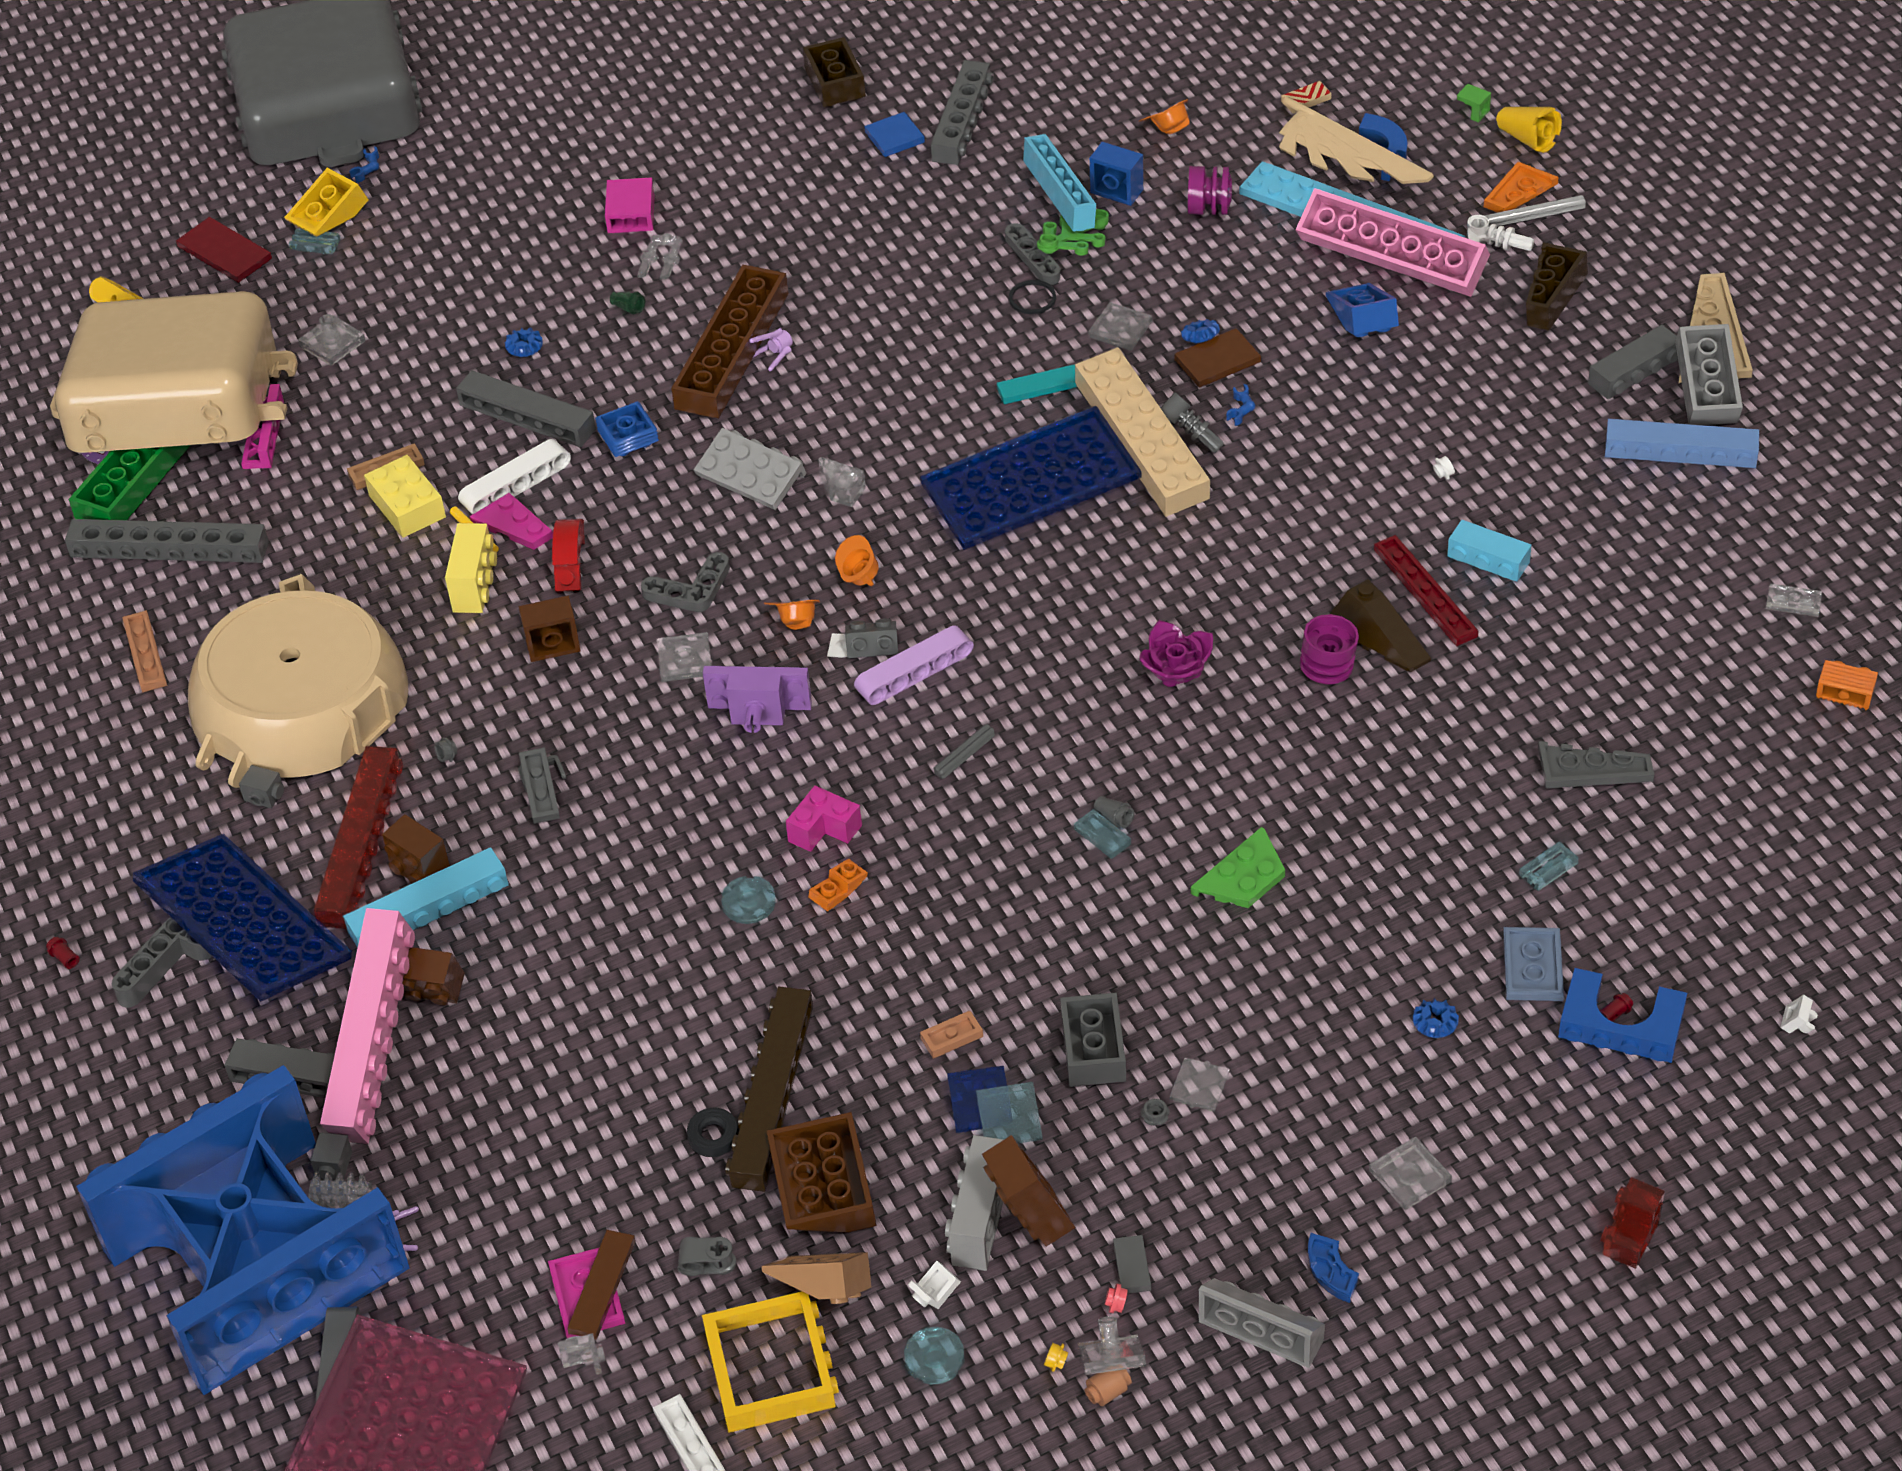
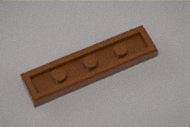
M606 1230L568 1325L569 1334L598 1339L636 1242L635 1235Z

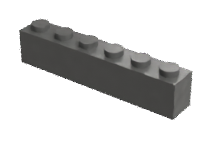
M473 370L456 388L460 406L580 448L596 430L594 414L588 409L574 406Z

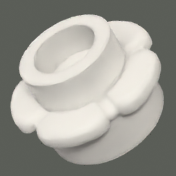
M1446 456L1435 459L1436 464L1433 465V468L1438 477L1450 479L1449 476L1455 473L1450 460Z

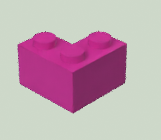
M815 785L786 820L788 842L810 852L825 834L848 844L862 826L860 805Z

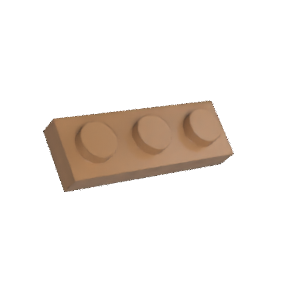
M414 443L349 467L347 472L356 490L367 487L365 474L405 455H408L417 467L425 464L421 453Z

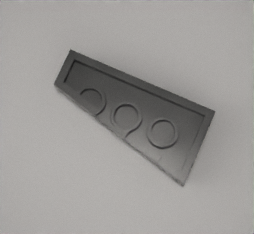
M1538 742V751L1546 788L1654 781L1650 754L1615 750L1613 753H1606L1601 751L1600 748L1589 747V750L1573 749V745L1561 744V747L1548 746V742Z

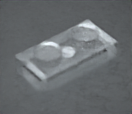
M1770 584L1766 609L1818 617L1822 591Z

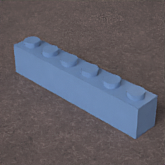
M1608 419L1605 457L1756 468L1759 429Z

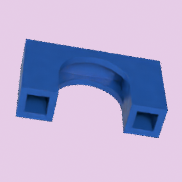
M1574 968L1560 1020L1559 1038H1564L1571 1042L1594 1045L1598 1048L1621 1051L1629 1055L1652 1058L1655 1061L1672 1063L1686 1005V992L1659 987L1652 1014L1641 1023L1621 1025L1605 1018L1598 1009L1597 1002L1603 974Z

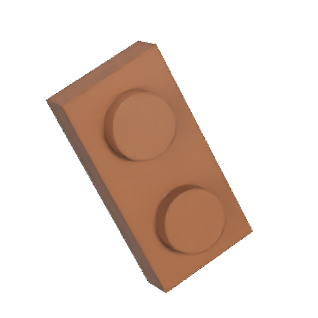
M967 1011L920 1032V1038L933 1059L983 1037V1029L971 1011Z

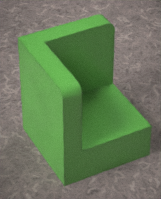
M1467 84L1457 94V100L1472 107L1471 120L1479 123L1490 111L1491 92Z

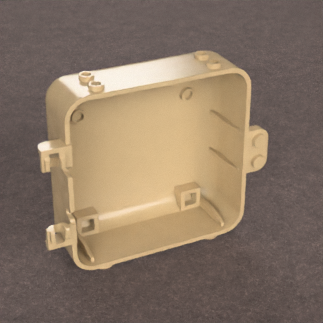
M240 291L98 302L87 307L80 317L50 408L53 417L60 420L67 447L79 453L239 441L254 434L258 429L260 421L285 419L287 404L281 401L263 404V401L266 398L270 382L269 377L279 378L281 370H285L288 373V377H294L298 362L293 352L276 351L267 307L259 296L251 292Z

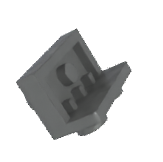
M883 618L876 620L875 623H865V621L859 620L850 622V625H845L848 658L898 654L896 621Z

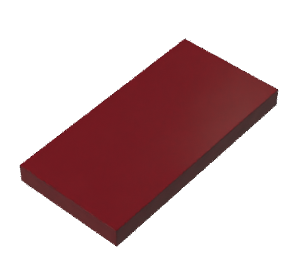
M208 217L176 240L177 247L238 283L272 259L271 252L211 217Z

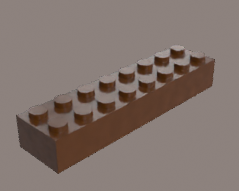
M742 264L671 388L675 410L720 418L762 342L750 343L749 340L768 332L788 296L786 273Z

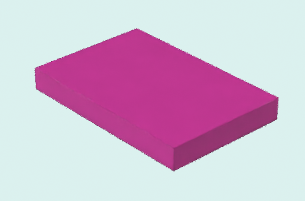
M599 1248L548 1261L567 1339L578 1337L569 1334L567 1328ZM617 1290L601 1330L625 1324Z

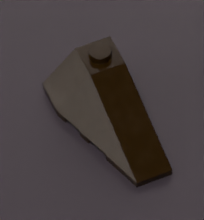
M1369 579L1347 590L1330 613L1342 616L1353 623L1359 634L1358 643L1362 644L1363 649L1367 651L1372 649L1384 655V660L1410 673L1431 662V657L1395 608Z

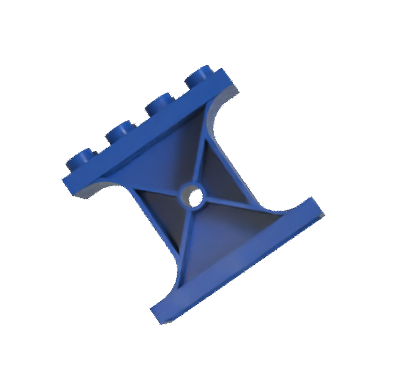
M284 1065L269 1074L260 1073L252 1076L245 1082L240 1091L218 1104L208 1103L201 1106L193 1113L189 1121L168 1133H157L148 1137L136 1152L115 1164L107 1163L98 1166L88 1175L86 1181L76 1186L102 1249L114 1267L147 1247H166L181 1255L204 1287L199 1296L166 1315L192 1380L203 1395L324 1322L327 1307H348L410 1269L391 1205L378 1187L344 1208H326L312 1202L285 1166L315 1148L316 1142L296 1081Z

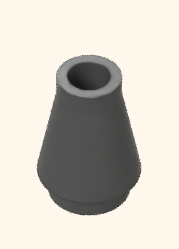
M1100 796L1094 804V809L1100 812L1117 828L1128 827L1134 819L1135 813L1129 803Z

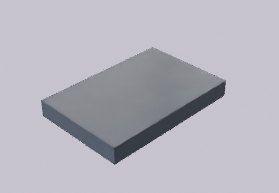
M1504 927L1506 1000L1563 1001L1560 928Z

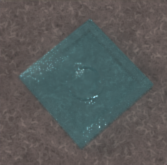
M1033 1082L976 1090L983 1137L1004 1140L1012 1135L1018 1143L1042 1140L1043 1136Z

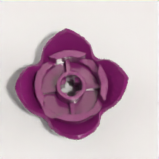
M1158 620L1150 631L1148 638L1149 650L1144 649L1140 653L1139 660L1158 679L1162 680L1165 686L1173 687L1180 683L1189 682L1201 675L1204 664L1213 649V634L1195 631L1189 636H1185L1176 625Z

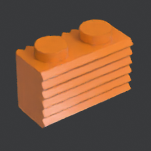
M1825 660L1816 697L1867 710L1874 693L1878 672L1871 671L1867 667L1858 668L1845 665L1841 661L1832 662Z

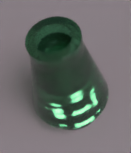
M614 291L610 295V303L633 315L641 313L645 308V297L638 291Z

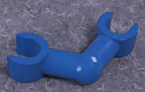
M374 146V152L367 153L365 148L363 150L365 160L369 164L350 169L351 178L355 177L356 183L362 182L365 179V175L379 169L377 147Z
M1244 384L1243 392H1238L1235 387L1233 388L1234 399L1241 401L1243 405L1238 409L1232 408L1228 410L1226 414L1227 421L1234 418L1235 426L1240 425L1243 417L1256 407L1255 402L1249 396V387Z

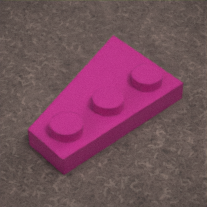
M510 493L469 516L474 524H487L490 532L505 534L509 536L511 541L533 550L553 538V531Z

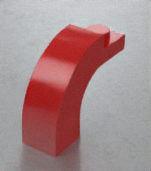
M583 519L555 521L552 541V563L554 566L556 592L581 591L580 551L581 545H585Z

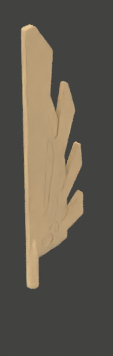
M1286 96L1283 99V105L1295 110L1297 113L1279 132L1284 135L1279 146L1280 150L1296 156L1297 143L1307 147L1313 166L1328 170L1321 155L1323 154L1336 159L1351 178L1374 182L1375 180L1362 167L1382 170L1402 184L1429 182L1434 177L1431 172Z

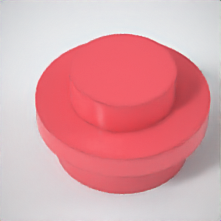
M1116 1283L1114 1289H1108L1104 1305L1109 1306V1313L1113 1314L1114 1311L1122 1313L1128 1290L1121 1288V1284Z

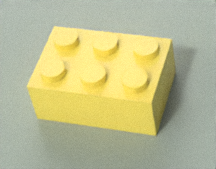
M408 455L364 475L369 496L402 538L446 518L441 495Z
M457 523L445 575L453 613H483L484 604L489 602L488 586L493 583L492 568L497 565V553L492 549L493 535L489 534L487 524Z

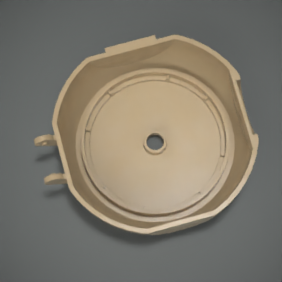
M308 590L280 592L252 600L233 610L221 619L207 635L195 657L188 684L190 720L193 731L202 744L196 758V767L203 771L207 770L214 761V754L217 753L234 762L228 783L234 788H239L240 781L251 765L279 772L281 778H292L341 767L354 754L360 755L396 721L395 716L407 703V673L394 641L384 627L363 608L345 598L325 592ZM291 658H296V659H297V660H295V661H293V662H284V661H286L287 659H291Z

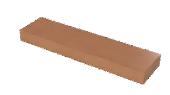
M147 610L122 617L142 693L167 686Z

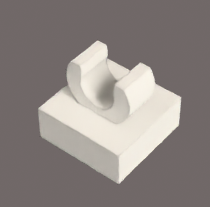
M1802 995L1786 1005L1781 1028L1788 1033L1798 1028L1803 1033H1809L1814 1030L1815 1026L1809 1023L1818 1016L1815 1011L1811 1010L1813 1000Z

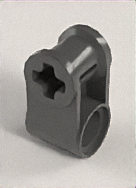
M686 1237L680 1241L678 1271L687 1276L725 1275L732 1272L736 1266V1257L732 1253L731 1242L725 1237Z

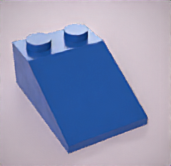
M1371 283L1326 292V297L1343 327L1355 337H1364L1369 335L1368 332L1373 331L1387 332L1391 330V327L1399 326L1396 298Z

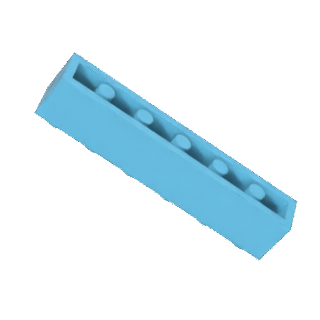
M1047 135L1024 137V163L1072 231H1084L1095 228L1096 203Z
M490 847L344 915L347 931L358 948L366 908L399 911L412 930L425 926L431 921L448 915L463 906L474 903L478 899L508 886L505 868Z

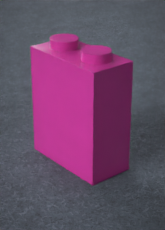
M652 177L607 180L605 220L608 233L653 231L655 194Z

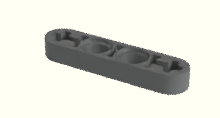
M1018 223L1008 225L1005 228L1006 243L1040 281L1050 285L1058 283L1061 278L1060 267L1049 254L1038 249L1037 240L1023 225ZM1023 246H1031L1032 248H1030V249H1022L1021 247H1023ZM1035 259H1043L1044 261H1042V262H1034L1033 260H1035Z

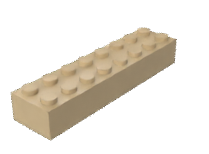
M1117 347L1075 364V383L1104 427L1109 431L1111 437L1165 517L1210 499V479L1121 350Z

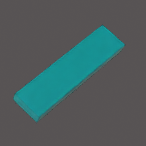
M1075 364L997 382V390L1003 404L1077 387L1075 383Z

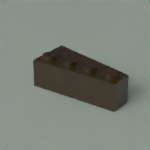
M1543 242L1542 252L1538 258L1537 270H1535L1533 275V284L1530 286L1526 301L1527 326L1549 331L1588 275L1587 251Z

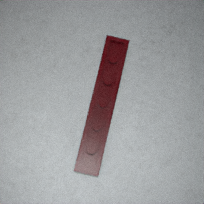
M1396 535L1374 544V551L1455 646L1478 637L1479 630Z

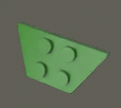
M1262 827L1194 883L1191 886V894L1199 897L1200 893L1215 896V901L1231 902L1237 906L1249 908L1285 877V868L1265 829Z

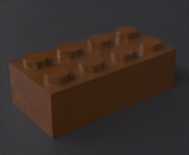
M1012 1135L982 1153L987 1163L983 1168L990 1180L996 1184L998 1195L1004 1204L1008 1205L1013 1215L1017 1216L1022 1226L1028 1230L1034 1241L1039 1238L1047 1247L1076 1228L1050 1183Z

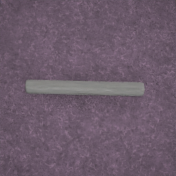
M1582 195L1483 216L1488 218L1489 227L1491 224H1496L1499 227L1584 209L1586 201Z

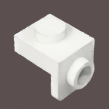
M936 1261L918 1284L911 1280L908 1286L915 1291L912 1297L922 1306L926 1307L930 1304L939 1309L961 1281L942 1263Z

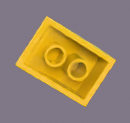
M326 168L284 218L317 237L355 217L369 199L357 183Z

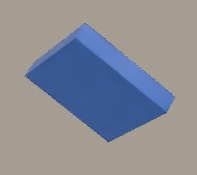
M905 112L864 126L865 133L884 157L925 142L924 135Z

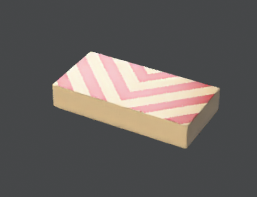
M1318 81L1281 95V102L1283 103V99L1287 96L1309 108L1330 100L1331 92ZM1287 107L1292 114L1296 113L1295 110Z

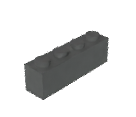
M1660 325L1591 365L1588 385L1606 399L1621 394L1625 389L1640 383L1644 378L1657 373L1661 368L1678 360L1675 344L1677 335L1665 326Z
M236 1038L225 1062V1068L230 1082L245 1084L248 1079L256 1074H269L284 1065L295 1079L300 1094L326 1098L335 1054L314 1052L306 1048L285 1047L282 1044L262 1043L254 1039Z

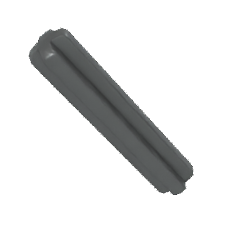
M984 724L935 765L934 774L940 779L946 778L995 736L993 727Z

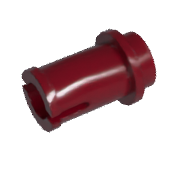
M53 937L48 941L46 945L47 953L52 957H56L65 968L72 969L79 963L80 957L67 946V941L64 938Z
M1626 993L1615 994L1613 1000L1599 1011L1605 1018L1614 1022L1624 1013L1628 1014L1631 1012L1633 1001Z

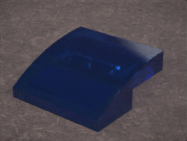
M1004 1065L947 1073L956 1133L1013 1125Z

